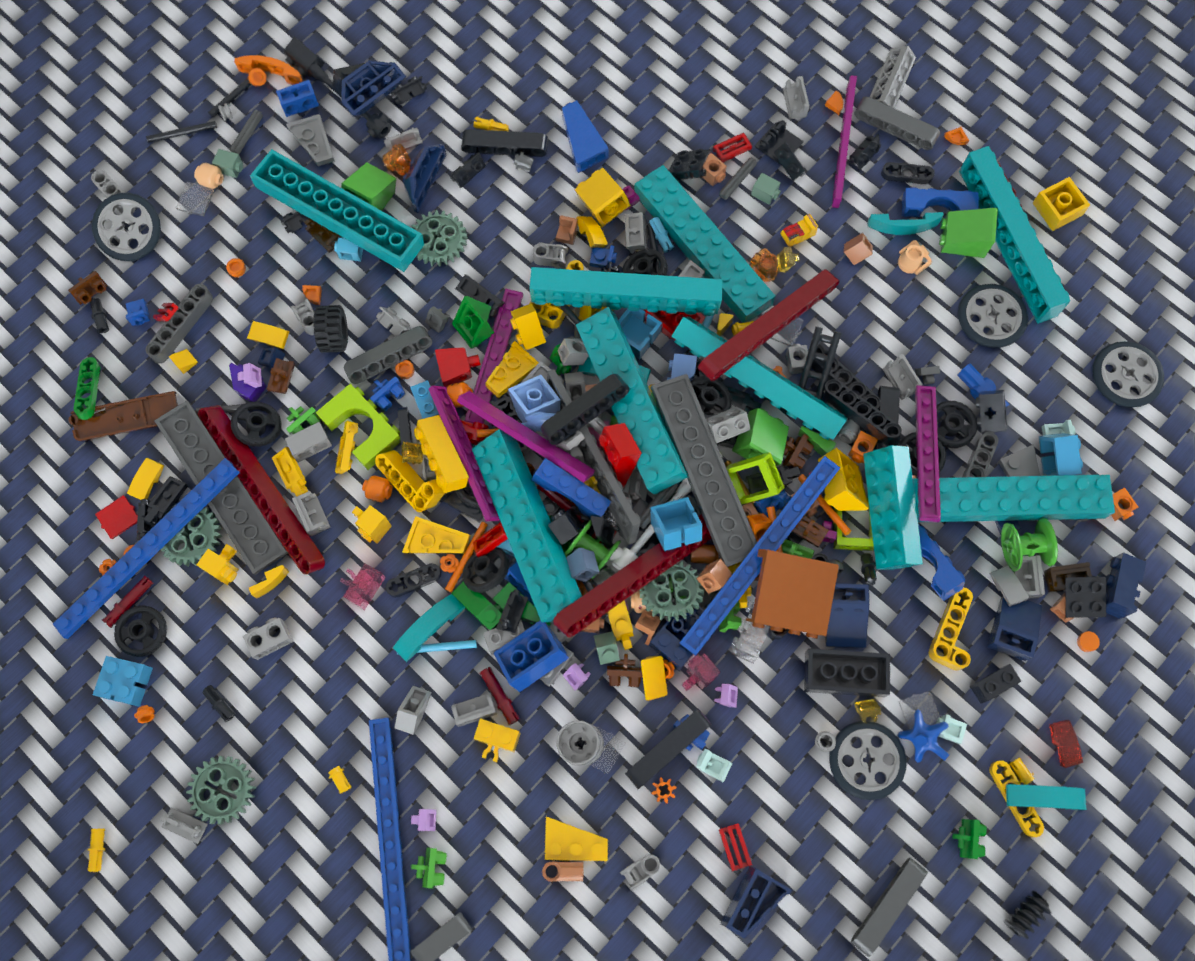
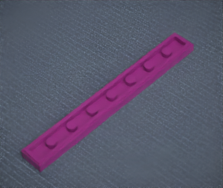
M857 76L849 77L846 88L832 199L833 208H839L842 200Z
M505 288L502 298L505 304L499 308L493 327L495 333L490 337L473 391L475 395L489 404L491 403L493 393L486 387V381L496 366H499L503 360L513 331L510 319H512L510 311L520 308L523 298V292ZM468 409L464 421L484 424L485 419Z
M432 385L428 390L469 476V484L485 521H499L500 518L473 454V447L455 406L447 393V388Z
M916 385L915 408L919 521L940 522L936 387Z
M471 391L459 395L458 403L577 479L585 482L593 476L594 469L556 445L550 444L548 440Z

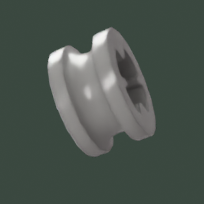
M227 103L224 106H218L224 121H227V118L233 119Z

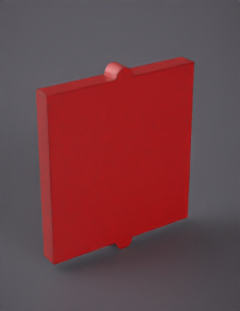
M125 495L95 514L101 523V528L105 529L110 539H114L135 525L138 519V515L134 510L135 507L129 503Z

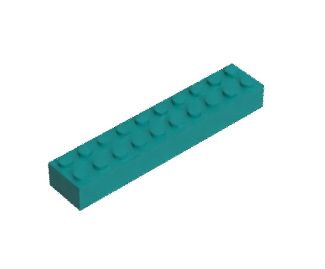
M989 146L969 152L959 173L968 190L978 192L979 209L998 208L995 242L1037 324L1058 317L1070 302L1069 293L1064 289L1060 276L1056 274L1052 261L1048 259L1043 244L1039 242L1035 229L1031 227L1027 214L1023 212L1019 199L1014 195L1010 182L1007 181L1002 167L999 166L996 160L995 153L991 151Z
M273 149L269 151L250 175L257 189L405 272L425 245L422 233Z
M664 165L635 183L634 191L640 197L642 205L653 218L659 217L664 229L668 231L669 237L685 256L705 271L702 276L709 279H723L722 300L742 323L750 322L773 305L775 294Z
M531 267L530 296L531 302L537 305L552 303L555 306L567 304L573 307L591 306L595 309L609 307L613 310L628 308L630 311L646 309L649 312H658L660 310L671 314L685 312L688 315L704 313L706 316H713L718 314L722 302L723 279Z
M607 307L576 324L600 382L611 374H618L629 386L628 394L611 407L618 423L626 424L642 453L636 465L647 490L655 495L688 478L689 476L616 314Z
M683 317L671 336L675 339L674 342L683 348L684 346L691 349L690 352L699 358L700 356L707 357L727 342L726 339L691 317ZM751 355L746 356L724 373L730 378L735 377L739 379L738 383L743 387L753 388L757 396L763 399L764 397L770 399V404L774 407L786 409V414L793 419L800 418L804 421L802 424L811 430L813 428L820 431L819 435L826 440L830 438L834 440L847 421V416Z
M498 429L472 448V451L541 622H553L555 616L560 611L578 600L582 595L576 580L571 576L568 561L560 542L548 526L551 523L537 487L531 480L532 475L517 440L501 429Z
M1110 475L939 478L940 522L1039 520L1041 518L1048 520L1106 519L1115 513ZM913 478L917 520L918 522H928L919 521L918 478Z

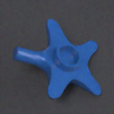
M918 709L914 713L913 728L907 731H900L897 735L898 738L907 739L913 743L915 747L914 759L917 763L922 761L927 750L934 752L944 761L950 755L937 742V737L940 733L949 727L948 723L940 722L934 725H927L923 720L922 712Z

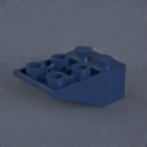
M836 583L827 635L825 636L826 647L866 648L870 605L869 585Z
M1002 594L987 647L1023 661L1032 659L1039 639L1042 605L1025 600L1009 607Z
M699 606L698 610L693 608V615L687 612L686 619L682 615L679 616L678 621H676L675 617H671L670 622L667 621L650 641L649 646L665 660L672 662L679 672L693 656L691 652L679 643L705 611L701 606Z

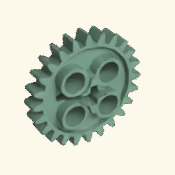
M437 210L435 215H432L429 211L428 217L422 214L423 220L416 219L417 225H411L413 229L422 233L424 241H429L417 254L418 260L423 259L424 264L430 261L431 266L435 262L438 263L439 267L441 262L448 265V260L455 262L454 256L460 258L459 252H464L463 246H467L466 228L463 227V222L459 221L457 216L453 218L451 212L446 216L444 210L441 215Z
M206 507L187 523L188 526L185 525L160 549L162 552H165L163 555L173 563L176 561V564L180 566L184 563L185 566L189 567L190 562L197 566V560L201 559L207 549L217 552L214 545L221 544L217 541V538L222 537L218 533L222 527L217 525L219 520L215 518V514L213 512L209 513L210 510ZM198 520H201L200 525L197 526V527H194L195 523H196ZM204 538V542L201 545H197L198 541ZM185 543L184 548L182 550H178L179 545Z
M681 561L679 565H673L642 587L639 593L640 598H642V605H646V611L652 610L653 617L660 614V620L667 616L669 622L671 617H675L676 621H678L680 615L686 619L687 612L693 615V608L699 609V603L703 602L702 596H704V587L697 580L699 576L697 575V570L691 571L690 564L683 567V561ZM668 575L671 576L676 605L672 604ZM678 578L684 579L683 581H676ZM657 582H664V584H661V585L656 584V583H657ZM680 596H686V597H688V598H686V599H681V598H679V597H680ZM661 599L668 600L667 602H660Z
M219 756L218 761L212 757L211 764L204 761V768H196L198 775L191 774V777L195 780L194 782H188V785L192 786V790L186 791L187 794H192V797L187 802H194L190 809H198L195 814L196 817L203 815L202 821L206 822L210 818V824H215L217 821L219 825H223L224 819L227 823H232V816L235 819H239L238 812L246 813L244 806L252 805L248 798L255 797V795L250 793V790L256 789L255 786H250V783L255 778H248L252 771H244L247 766L246 764L239 765L240 760L235 759L233 761V757L230 756L226 760L224 756ZM219 770L221 778L216 782L214 775ZM237 779L239 787L234 791L232 783ZM206 781L215 786L222 787L223 790L236 795L237 798L233 799L227 794H222L220 790L206 785ZM206 790L211 792L208 800L204 799V792ZM224 799H227L228 807L223 810L221 803Z

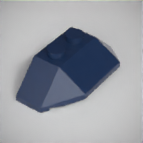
M367 61L342 80L341 103L353 117L364 114L387 97L406 78V75L395 62Z
M439 144L424 147L418 152L416 158L412 159L410 169L403 177L406 193L416 213L419 212L447 156L445 145Z

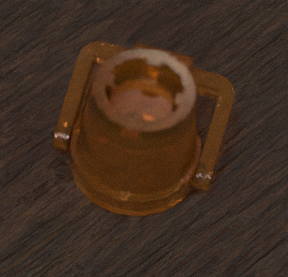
M402 144L394 145L392 150L382 156L383 162L390 172L396 171L402 177L408 173L411 159Z
M766 248L755 253L750 260L749 265L751 268L755 266V272L764 282L772 281L777 277L779 272L778 259Z

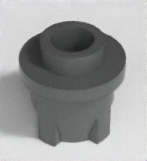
M523 152L520 155L517 154L513 163L516 165V169L518 170L519 168L530 172L534 158L523 155Z

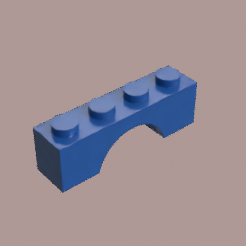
M906 188L902 196V216L920 217L922 212L930 206H943L950 211L979 209L978 192L970 190Z
M546 458L531 479L545 490L555 491L570 499L579 508L580 512L588 518L591 516L602 517L612 502Z
M918 524L922 556L933 564L936 571L931 587L944 601L963 590L965 577L959 570L957 571L953 567L951 559L947 555L944 556L940 551L938 543L930 539L926 529Z

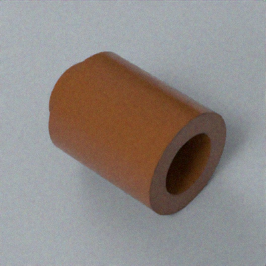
M703 544L690 553V563L710 564L719 558L715 545Z

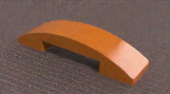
M251 55L238 57L234 60L239 72L248 74L252 69L260 68L265 72L284 76L288 84L295 85L303 82L300 73L296 69L275 58Z

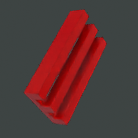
M744 132L713 146V151L716 152L717 158L719 157L721 162H725L752 149V145ZM731 145L729 148L720 151L721 149Z
M163 303L161 306L164 309H158L157 312L160 314H154L153 318L157 321L167 322L178 310V306L174 303Z
M501 522L473 542L477 557L485 556L508 539Z
M739 823L719 829L731 871L752 865ZM733 829L736 830L746 862L744 863L742 862L737 847V843L732 831ZM728 831L738 865L734 864L724 832Z

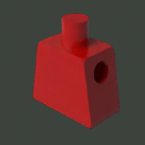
M463 347L435 350L442 383L446 388L448 385L472 378L470 368L481 365L479 356L467 357L466 350Z

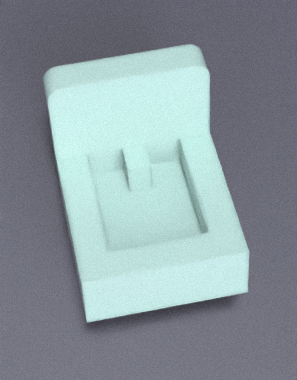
M1066 420L1064 423L1044 424L1042 432L1043 436L1058 433L1075 434V427L1072 425L1071 420Z
M947 714L941 716V718L939 717L936 724L947 722L949 725L946 730L940 733L939 737L962 744L967 724L952 719Z
M704 749L697 759L696 767L703 773L724 782L732 763Z

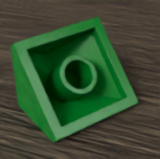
M464 296L452 325L469 347L473 349L495 333L487 322L491 306Z

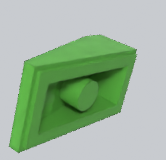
M801 426L798 433L800 437L803 434L809 436L807 440L814 445L813 449L821 456L832 451L836 445V442L830 439L826 440L818 433L804 426Z

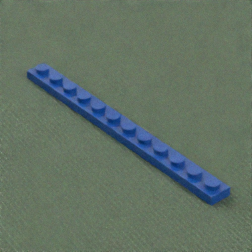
M826 456L821 459L679 644L696 656L760 573L763 558L757 557L758 550H778L840 469L838 465Z
M224 458L53 623V626L63 638L68 639L240 473L228 459Z
M388 717L369 720L388 961H411L391 722Z

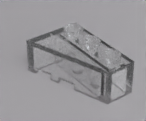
M755 599L753 602L749 601L746 608V612H748L747 618H752ZM742 618V625L738 628L741 631L738 638L734 637L730 648H733L732 655L754 664L759 657L760 649L765 642L770 626L765 625L764 629L753 627V622L745 621Z

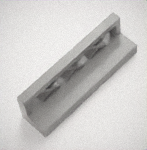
M909 46L890 49L870 98L895 108L916 59Z

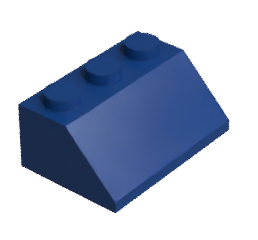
M541 620L493 653L509 685L519 692L569 659L559 639L547 623L541 622Z

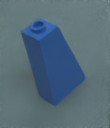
M576 100L562 107V118L576 171L580 173L609 158L608 146L579 102Z

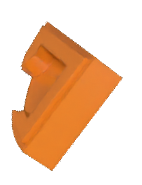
M836 90L826 101L825 106L838 115L843 107V98Z
M962 127L948 131L944 135L949 142L955 145H966L969 142Z
M302 285L306 298L311 303L320 305L321 286Z

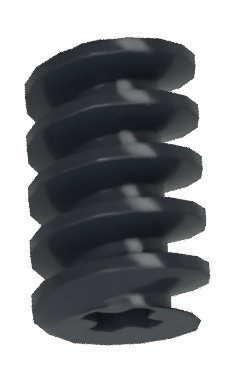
M1034 890L1031 891L1032 896H1026V902L1020 903L1021 909H1014L1016 915L1009 914L1008 918L1010 921L1004 920L1005 925L1014 934L1025 939L1029 938L1026 931L1035 932L1031 926L1032 924L1040 927L1038 918L1043 921L1046 920L1043 912L1049 915L1052 914L1047 901Z

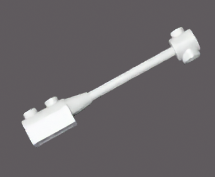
M687 478L682 481L676 490V494L669 502L682 499L692 491ZM651 524L630 550L625 547L623 549L618 547L612 554L610 560H612V565L618 571L638 558L636 554L655 532Z

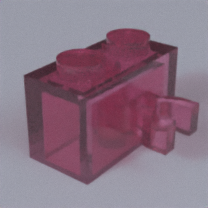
M364 563L357 576L349 568L346 570L354 579L353 581L343 578L340 580L341 583L350 585L343 597L364 611L385 579V576L380 571Z
M705 653L701 657L697 654L689 661L687 673L690 675V678L682 683V687L687 692L697 684L703 690L721 672Z

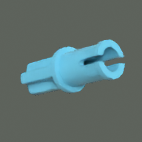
M659 217L652 218L649 223L656 235L655 239H658L664 253L668 252V249L671 251L674 249V246L667 235L668 231L664 229Z

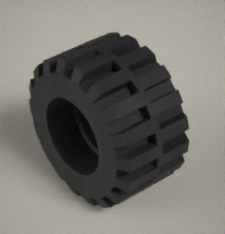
M317 306L313 317V327L319 351L321 353L345 351L348 344V327L342 306Z

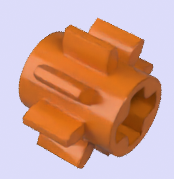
M660 777L659 785L656 783L652 784L656 787V791H653L651 795L657 794L656 802L664 799L667 804L669 796L675 798L672 790L677 787H671V779L663 782L662 777ZM659 786H668L667 791L669 794L661 796V791L658 789Z

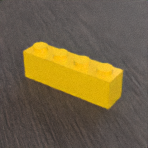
M436 415L418 420L414 434L416 439L421 442L423 454L428 457L431 471L435 472L438 486L442 487L444 493L465 488L469 476L440 416Z

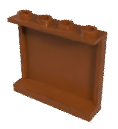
M759 549L757 557L763 559L752 618H746L745 621L753 622V627L763 629L765 625L771 626L770 630L782 632L783 628L789 629L788 633L795 635L806 632V637L818 639V635L826 636L839 565L772 550Z

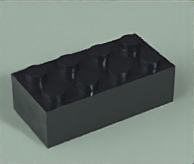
M809 648L805 651L804 692L887 697L890 695V654Z

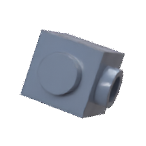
M580 547L566 557L571 576L574 579L586 582L600 572L593 551Z

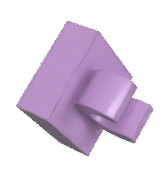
M251 363L244 364L243 372L238 373V381L244 380V384L254 388L261 387V369Z
M575 663L563 674L575 691L588 680L591 674L590 672L584 674L581 670L584 666L583 664L577 665Z
M722 684V688L716 687L715 691L721 692V698H715L714 701L727 707L736 708L738 687L730 684Z
M419 809V816H411V824H418V831H435L436 810Z

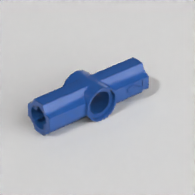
M968 364L957 374L970 388V393L975 400L982 391L996 390L994 382L987 377L984 378L971 364ZM1005 400L1007 408L1010 404Z

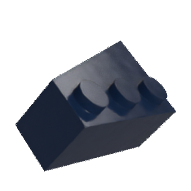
M1124 552L1113 557L1110 563L1111 572L1106 576L1107 614L1122 619L1137 612L1138 607L1134 605L1135 597H1140L1141 591H1138L1137 587L1139 582H1143L1145 561Z
M749 866L720 924L745 939L764 920L763 918L772 909L774 910L778 903L793 890L758 869Z

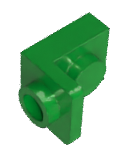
M561 344L555 346L550 356V359L557 366L556 373L558 376L567 374L572 369V365L562 364L558 353Z

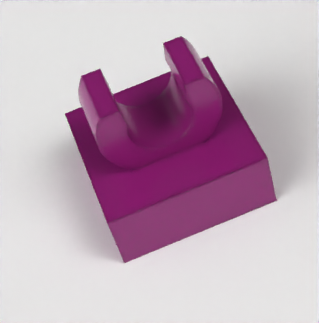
M630 185L622 189L631 205L626 210L640 202V197Z
M824 521L822 526L829 531L822 542L833 543L836 539L837 531L831 530L832 522Z

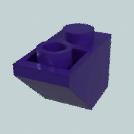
M231 362L229 368L233 389L249 402L257 401L267 387L263 382L264 378L261 377V387L254 388L244 384V380L238 381V373L243 372V365L238 364L237 366Z

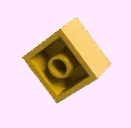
M1070 177L1039 192L1032 203L1052 231L1083 216L1090 206Z

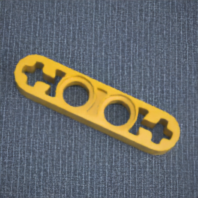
M1000 760L993 762L990 765L989 771L1007 802L1006 785L1008 783L1020 785L1009 764ZM997 765L999 767H1004V770L1002 771L1003 775L996 773V770L998 769ZM1004 777H1010V780H1006L1003 783L1001 782V780H1003ZM1009 806L1021 829L1027 836L1039 837L1043 834L1044 825L1034 807H1027V812L1020 814L1017 811V807ZM1032 815V818L1028 819L1032 824L1037 825V827L1035 828L1036 833L1034 831L1029 830L1031 824L1028 820L1023 821V818Z

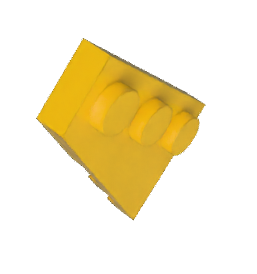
M514 341L510 350L503 356L499 366H496L487 379L486 387L499 398L509 388L514 387L525 379L539 362Z
M415 516L402 553L464 554L471 535Z
M546 817L545 860L608 861V839Z

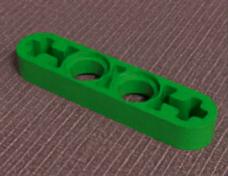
M93 357L84 359L79 369L74 412L81 420L91 418L95 412L100 365ZM92 378L91 382L87 384L84 383L85 380ZM91 393L87 398H82L84 394Z

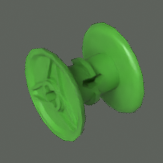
M1041 518L1037 521L1035 534L1026 532L1022 536H1019L1018 531L1012 524L1005 523L1001 530L1002 551L1005 561L1012 571L1015 572L1021 568L1023 555L1033 557L1036 553L1041 555V560L1044 564L1048 566L1055 565L1058 556V545L1055 531L1048 519Z
M590 520L573 540L571 546L565 552V556H569L573 549L580 547L593 551L600 571L621 543V540L616 541L611 549L608 550L599 543V539L595 540L586 533L592 525Z

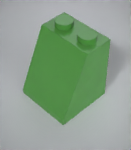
M365 163L342 182L341 188L382 211L395 193L397 178L369 163Z
M998 208L949 211L946 217L942 218L940 229H943V234L940 235L939 245H942L941 252L985 258L996 239Z
M757 408L749 411L748 420L751 430L739 434L732 451L745 459L770 452L775 465H780L783 460L789 426L785 425L781 419L770 416L764 409Z

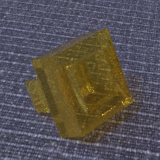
M784 247L777 255L780 272H787L792 266H795V262L800 261L799 254H793L791 247Z
M403 442L401 446L402 463L421 464L423 461L421 444Z
M875 699L855 702V710L863 723H866L867 717H872V720L877 722V715H881V708Z

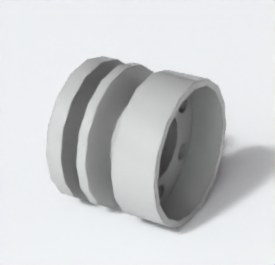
M572 721L560 729L556 747L564 761L572 765L587 766L594 763L601 756L604 749V740L596 726L584 721ZM581 738L583 741H586V745H583V749L582 747L578 746V743L581 742Z

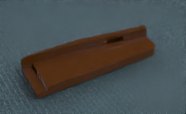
M171 391L95 406V412L104 408L105 410L94 413L87 420L79 419L76 413L72 411L68 421L73 425V436L78 441H86L157 427L155 420L178 406L177 392Z

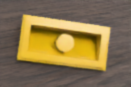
M649 656L641 660L646 701L666 696L668 693L663 657Z

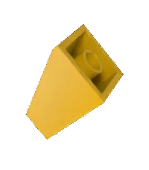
M604 168L593 172L590 178L580 182L577 188L574 189L601 227H604L631 206L625 192Z

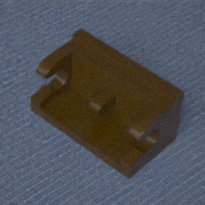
M310 218L305 221L307 225L306 231L329 253L334 250V245L338 238H343Z
M1089 562L1050 567L1045 570L1044 576L1048 592L1065 590V577L1092 576Z

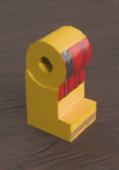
M808 214L801 221L784 228L780 234L787 246H793L815 236L818 225L811 214Z

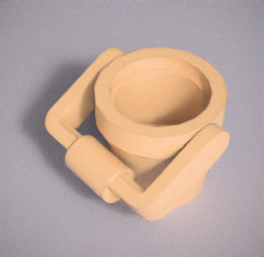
M916 240L909 243L899 252L898 266L903 272L918 275L932 264V259L928 256L930 253L924 245H920ZM923 258H926L928 262L921 266Z

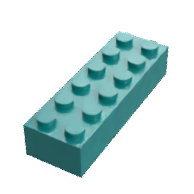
M892 445L864 453L876 570H895L922 565L909 447Z

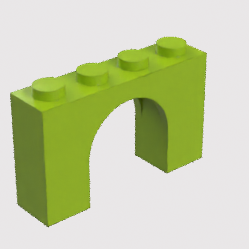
M350 383L315 413L331 431L347 418L354 415H365L373 420L371 435L352 451L356 459L369 470L376 464L375 459L377 455L391 451L401 443L400 431L395 425L391 427L387 423L389 419L382 412L379 414L375 410L377 408L370 399L367 401L363 397L365 394L358 386L354 388Z

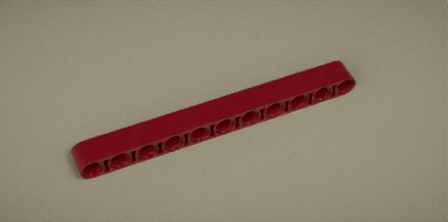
M824 269L705 357L699 364L698 369L711 381H715L831 293L837 287L840 280L827 269Z
M219 405L200 408L198 417L224 457L240 472L237 477L303 574H309L323 569L325 566L324 557L248 445L243 444L234 436L231 429V420L223 408Z
M702 514L698 516L702 523V541L689 545L681 543V547L667 551L663 550L661 543L657 544L560 611L555 616L553 624L567 637H573L712 539Z

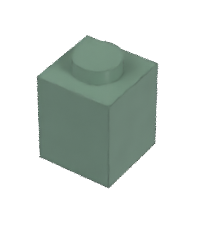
M218 149L212 165L218 166L223 175L237 178L239 172L243 169V162L239 154Z
M761 173L753 185L751 196L770 205L773 199L777 200L780 195L779 187L781 182Z
M613 631L594 635L600 665L619 661L620 658Z

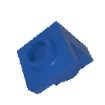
M611 245L610 250L593 248L590 266L603 268L609 262L616 263L617 253L614 252V246Z
M144 299L126 303L128 314L125 316L132 326L142 325L150 321L147 304Z

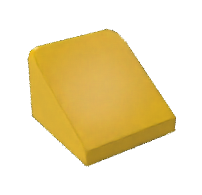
M719 314L716 334L722 336L732 324L734 315Z
M187 349L169 356L183 374L198 363Z

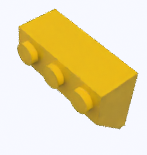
M836 447L824 455L840 467L824 489L826 503L829 506L832 505L838 511L868 510L869 505L860 467Z

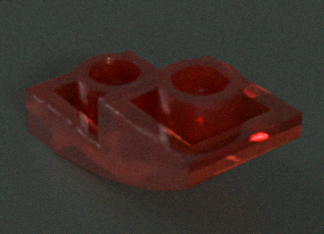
M1070 720L1049 724L1052 744L1058 747L1060 766L1067 768L1083 763L1079 742Z

